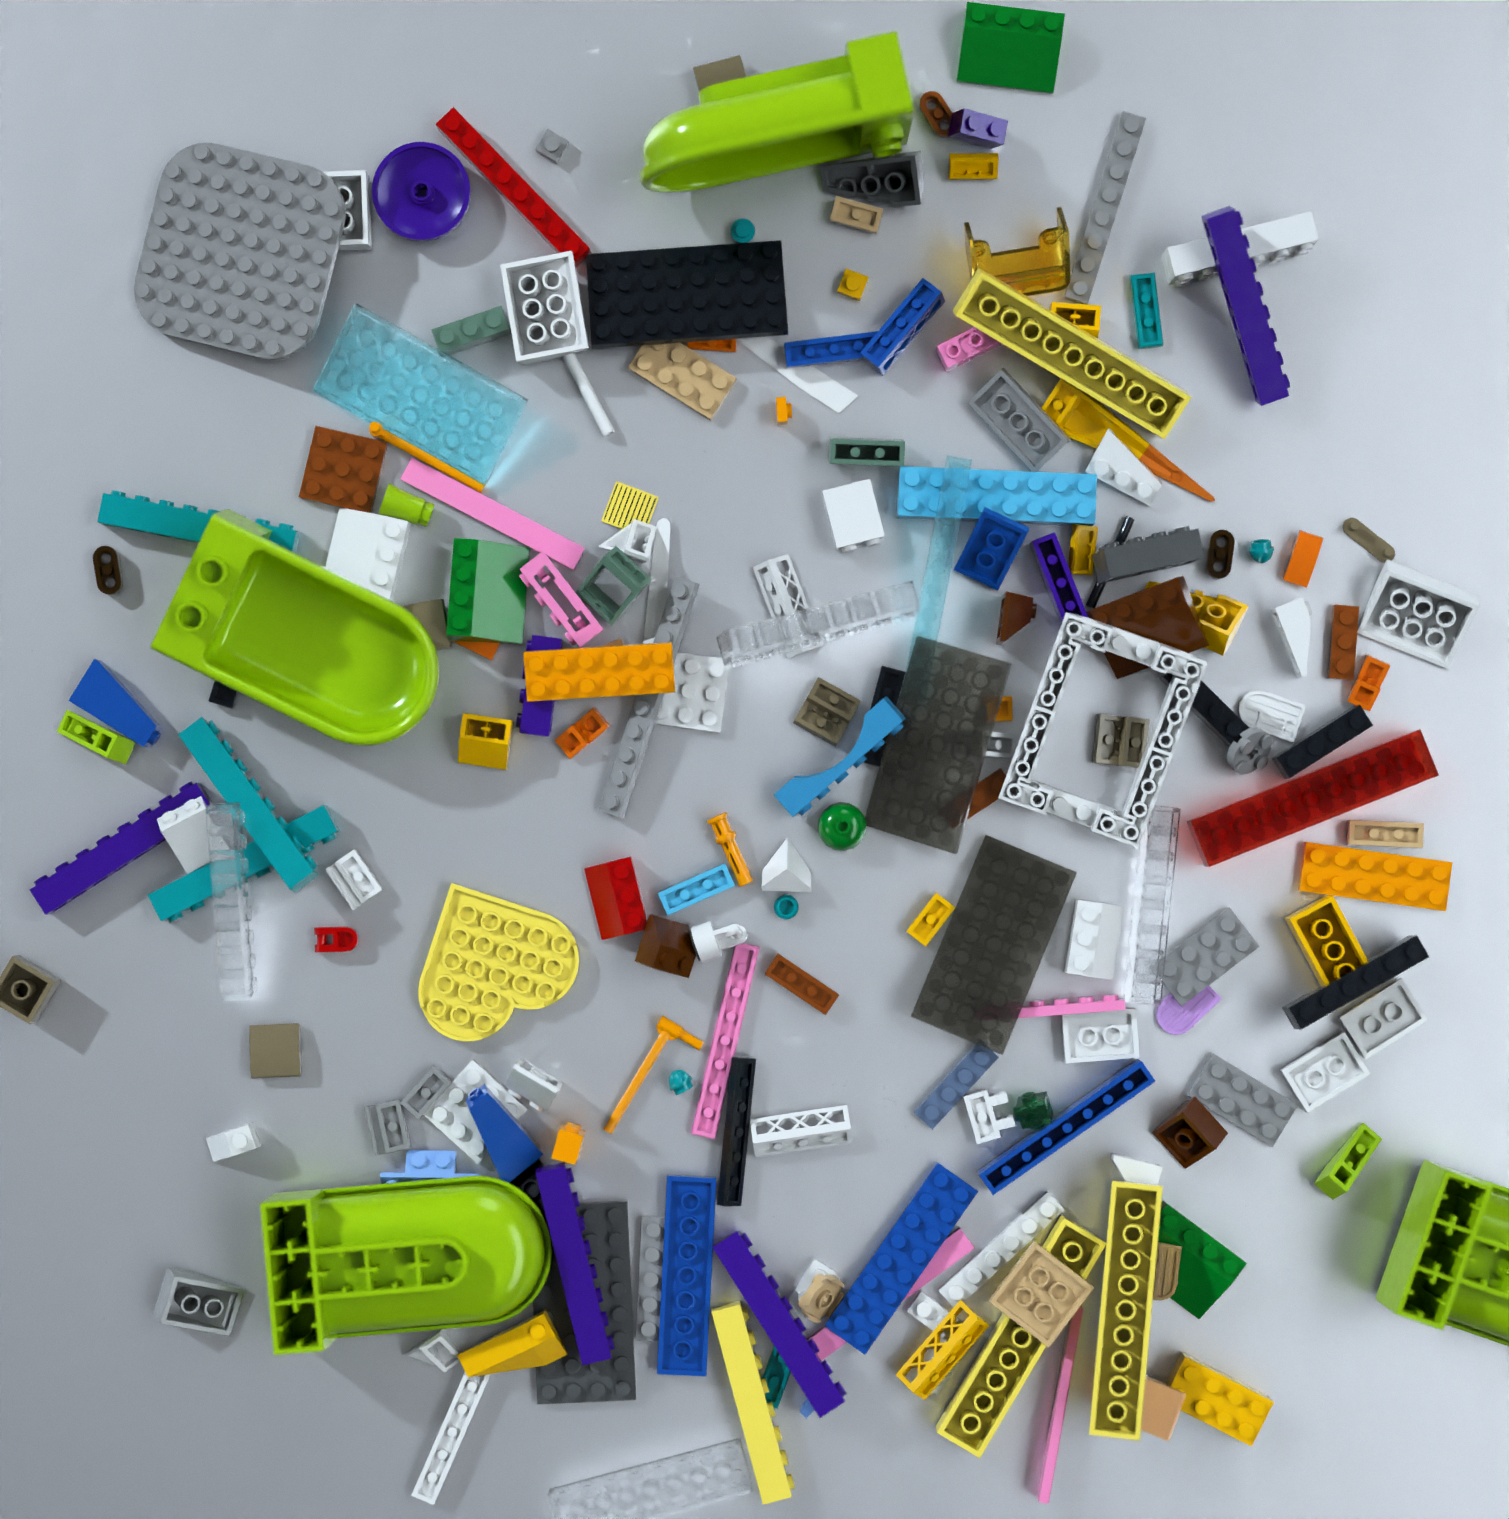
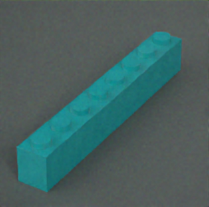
M111 490V494L103 493L97 522L103 525L199 543L212 515L220 511L207 509V513L198 512V507L184 504L183 508L173 507L174 503L170 501L159 500V504L149 502L150 498L135 495V499L126 498V493ZM255 519L256 523L272 530L268 540L296 553L300 533L294 530V526L280 523L279 527L270 526V521Z
M203 717L199 718L179 733V737L288 888L295 893L319 876L315 870L318 867L317 863L310 855L305 856L301 849L304 846L296 835L291 837L287 831L290 826L282 816L277 817L273 812L276 807L268 797H262L259 792L262 789L259 783L254 778L249 779L245 772L248 768L240 758L236 760L231 753L234 749L226 739L222 741L217 735L220 730L212 720L208 722Z
M323 805L289 822L290 828L287 829L291 837L296 835L304 846L301 850L304 854L315 850L313 845L321 841L324 845L337 838L335 834L340 832L328 805ZM252 841L148 894V897L160 921L168 920L169 923H172L183 917L182 912L191 909L193 912L205 906L203 901L211 897L215 901L227 895L225 890L233 886L235 889L245 886L249 883L248 878L254 875L260 878L270 873L269 868L272 867V864L257 843Z

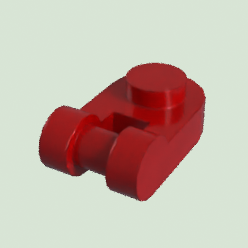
M314 927V935H317L315 952H346L353 950L359 942L358 933L351 927ZM327 935H333V944H327Z

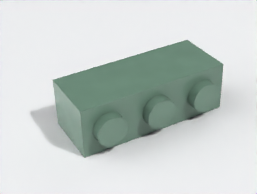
M502 306L432 329L435 342L442 357L512 334Z
M830 437V464L904 466V440Z

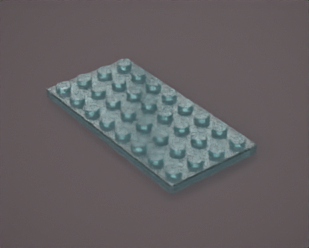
M354 304L313 389L314 392L369 423L377 422L381 424L383 429L445 462L482 486L487 483L528 402L527 398L359 304Z

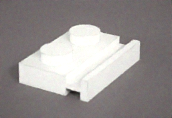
M356 849L325 869L352 910L383 890Z

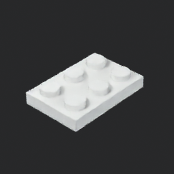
M1402 978L1397 979L1338 1016L1364 1059L1371 1057L1428 1021Z
M1136 1008L1061 1015L1066 1064L1140 1058Z
M1343 1031L1280 1069L1307 1113L1370 1075V1072Z

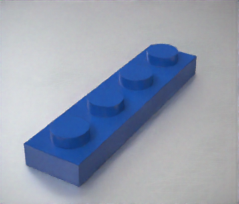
M878 331L785 342L787 368L865 359L861 356L860 352Z

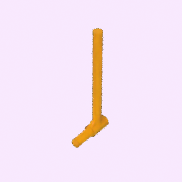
M377 422L370 423L369 432L374 438L385 440L480 493L483 491L486 484L383 429L381 424Z
M662 1016L656 1026L660 1034L605 1125L604 1130L610 1134L613 1133L668 1039L674 1040L679 1038L697 1050H700L704 1042L683 1030V1027Z

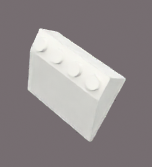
M573 251L500 264L516 362L521 365H527L589 349Z
M339 507L325 568L393 601L412 524L401 519Z
M1387 559L1375 583L1359 623L1357 633L1448 669L1480 607L1479 595Z

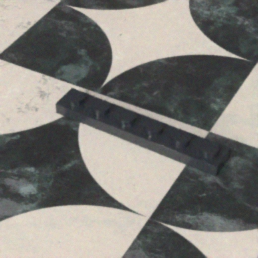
M732 1057L717 1196V1205L741 1206L756 1066L755 1058Z

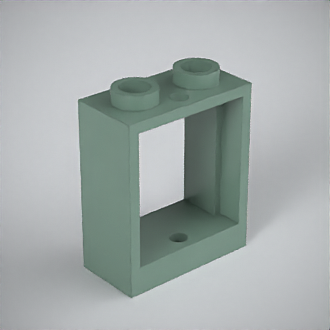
M615 546L604 555L575 593L594 609L603 620L612 626L625 614L651 582L652 578ZM606 568L632 591L621 606L616 604L595 584Z

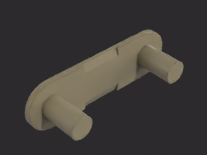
M1348 518L1345 520L1343 531L1351 539L1383 563L1387 559L1391 561L1394 559L1395 550L1386 541L1358 519Z

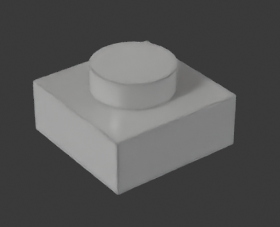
M547 129L535 150L557 164L569 145V141Z

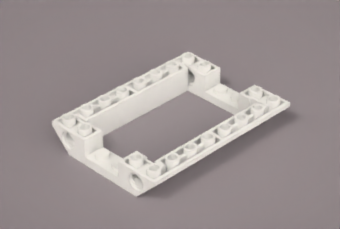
M1066 612L998 798L1044 815L1046 812L1091 827V831L1139 847L1208 662L1177 648L1088 617ZM1081 642L1104 653L1108 651L1145 664L1161 673L1173 674L1122 811L1032 780Z

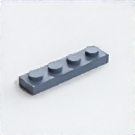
M980 1040L914 1113L933 1130L999 1057Z

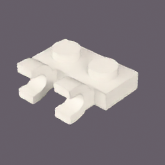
M987 1089L963 1096L977 1144L1001 1138L999 1130L1016 1126L1013 1114L996 1120L992 1106L1008 1102L1006 1091L989 1096Z

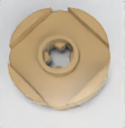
M817 1274L805 1295L798 1301V1306L802 1309L803 1315L814 1323L822 1322L820 1318L824 1316L831 1317L844 1298V1294L841 1292L842 1287L845 1288L843 1282L831 1274L825 1276Z

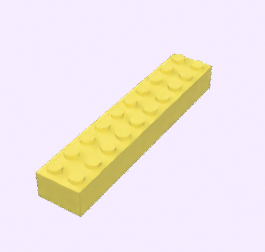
M980 268L977 269L953 309L955 316L1163 439L1166 438L1191 399L1187 391Z
M1112 1181L1089 1435L1140 1441L1163 1188L1161 1185Z
M1060 1215L1042 1247L1086 1280L1105 1248L1106 1242L1065 1216ZM1002 1313L935 1426L937 1433L980 1458L1046 1345L1006 1314Z

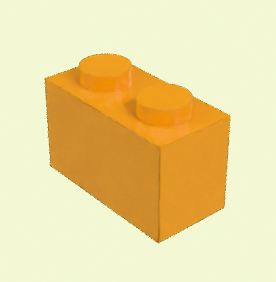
M568 1122L566 1125L562 1124L557 1135L552 1159L576 1164L586 1133L585 1130H581V1125Z

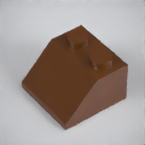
M650 914L635 961L657 970L689 978L696 957L689 933V925Z
M1196 1097L1178 1107L1152 1132L1185 1169L1216 1150L1228 1134Z

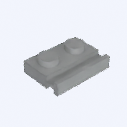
M400 1099L364 1107L375 1156L411 1147Z

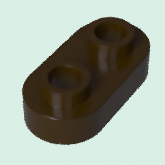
M1218 530L1209 538L1205 568L1207 574L1213 579H1222L1231 571L1235 540L1233 535L1227 530ZM1219 538L1225 541L1224 547L1217 545ZM1215 563L1221 564V571L1214 570Z
M101 546L93 554L97 586L102 593L115 595L123 587L119 554L112 547ZM109 554L111 556L110 562L104 563V556ZM109 579L115 580L113 587H108L107 582Z

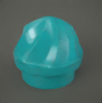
M1268 539L1251 541V548H1249V553L1253 560L1259 563H1265L1270 560L1274 551V547L1271 546V540Z
M682 1070L673 1071L669 1077L670 1090H673L676 1095L687 1091L693 1087L692 1077Z

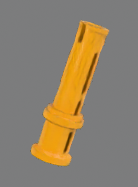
M724 812L706 822L711 825L716 836L715 842L718 845L721 844L738 885L741 887L754 880L734 839L736 838V832L732 831L726 818L728 814Z

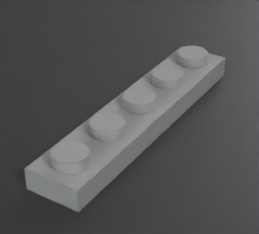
M642 1216L636 1341L659 1342L665 1217Z

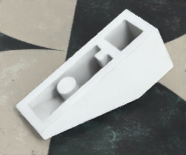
M1303 597L1271 609L1297 678L1307 675L1311 632L1310 615H1312L1310 604L1308 601L1304 602Z

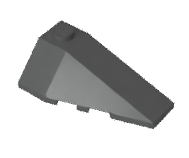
M921 151L820 166L823 191L863 198L872 202H881L894 207L922 204L924 170Z

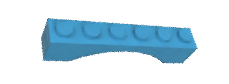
M887 696L884 697L865 714L859 738L851 752L841 762L820 773L794 776L774 796L792 817L797 813L802 816L813 807L810 802L815 797L821 800L831 791L828 788L831 783L835 781L839 784L849 775L846 772L847 769L852 765L855 768L861 765L867 759L865 754L870 749L875 752L886 742L883 738L887 734L891 733L894 736L904 727L901 722L906 719L905 716Z

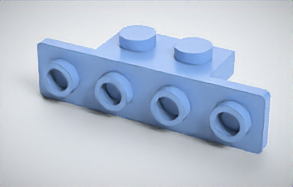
M407 1150L405 1173H380L381 1184L479 1176V1174L455 1173L456 1151Z

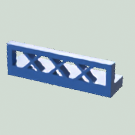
M922 278L860 352L862 357L875 366L879 374L883 376L944 304L945 299L942 292Z

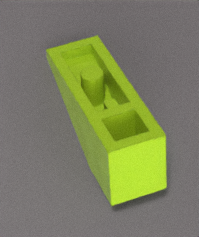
M66 710L57 729L58 733L106 758L123 764L127 763L136 743L69 710Z
M1362 1123L1325 1166L1314 1184L1332 1200L1345 1194L1382 1138L1366 1124Z

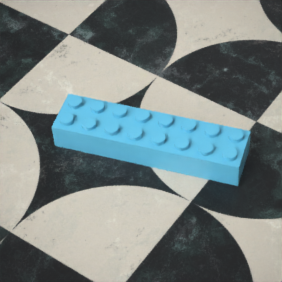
M900 466L898 470L897 519L977 522L984 507L1021 524L1064 526L1077 524L1093 526L1096 515L1097 474Z

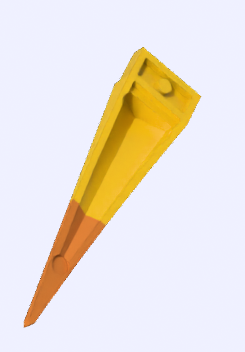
M1059 380L1042 406V409L1069 438L1097 449L1107 429L1110 428L1118 439L1154 475L1211 502L1215 501L1210 493L1097 399L1067 381Z

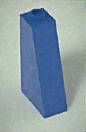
M94 659L68 701L141 746L147 748L150 745L154 746L161 736L159 732L161 726L104 662Z
M485 1084L480 1088L473 1089L468 1094V1098L465 1099L499 1177L510 1183L544 1155L542 1149Z

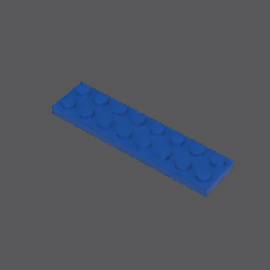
M937 1163L829 1318L825 1327L865 1355L978 1191Z
M667 1175L657 1374L704 1377L707 1375L717 1177Z

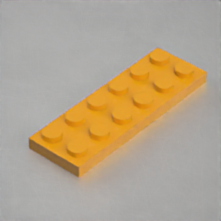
M672 642L523 652L527 701L673 693L676 691Z
M1304 842L1298 891L1446 911L1453 862Z

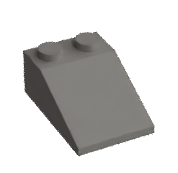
M167 1267L153 1315L160 1324L230 1336L244 1288L191 1271Z

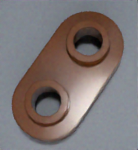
M935 91L924 93L919 102V109L938 137L948 138L949 128L943 130L940 124L945 122L950 127L952 111L939 93ZM933 102L936 107L929 109L927 103Z

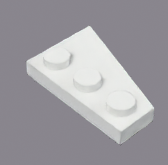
M1108 428L1085 472L1097 474L1098 479L1150 506L1162 482Z

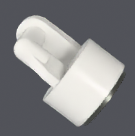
M711 921L691 927V930H689L696 956L702 963L721 957V950L744 943L748 936L746 929L738 924H731L715 930Z

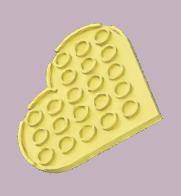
M451 883L420 977L418 987L420 1007L430 1025L448 1038L458 1041H477L491 1036L506 1024L514 1008L540 1009L555 1003L569 991L579 969L577 943L571 931L552 915Z

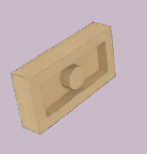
M836 196L830 222L877 234L883 209Z

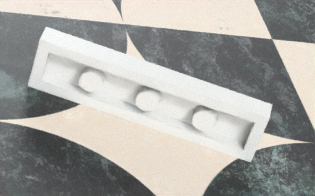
M786 554L769 559L754 566V573L787 659L823 646L789 555ZM777 563H783L786 571L785 575L780 573ZM787 586L793 589V598L788 595ZM796 609L802 612V621L797 618ZM805 631L810 634L813 644H807L804 636Z
M847 1105L750 1119L755 1158L853 1143ZM833 1115H844V1122L834 1123L829 1120ZM812 1118L820 1121L816 1126L810 1127L805 1124L808 1119ZM785 1122L795 1124L791 1130L781 1128ZM766 1125L771 1128L768 1133L757 1135L756 1127Z

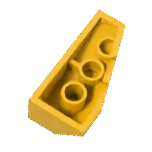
M1149 581L1144 590L1160 583ZM1195 590L1194 593L1190 592L1209 646L1204 648L1223 656L1239 629L1248 605L1224 595L1218 594L1216 598L1203 595V591Z
M545 1309L457 1354L467 1376L474 1377L546 1366L568 1353Z

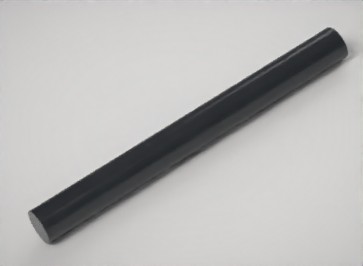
M1128 516L1125 517L1114 542L1119 541V545H1122V542L1126 541L1135 519ZM1098 580L1096 581L1086 606L1092 609L1096 607L1107 582L1098 584Z

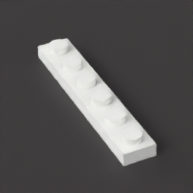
M1046 1191L941 1286L938 1291L953 1308L960 1300L964 1302L1065 1209Z
M466 1372L464 1373L411 1496L431 1505L435 1504L491 1374L468 1377Z

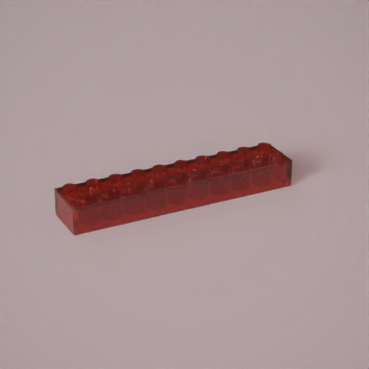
M1421 729L1413 730L1186 822L1204 866L1210 867L1439 776Z

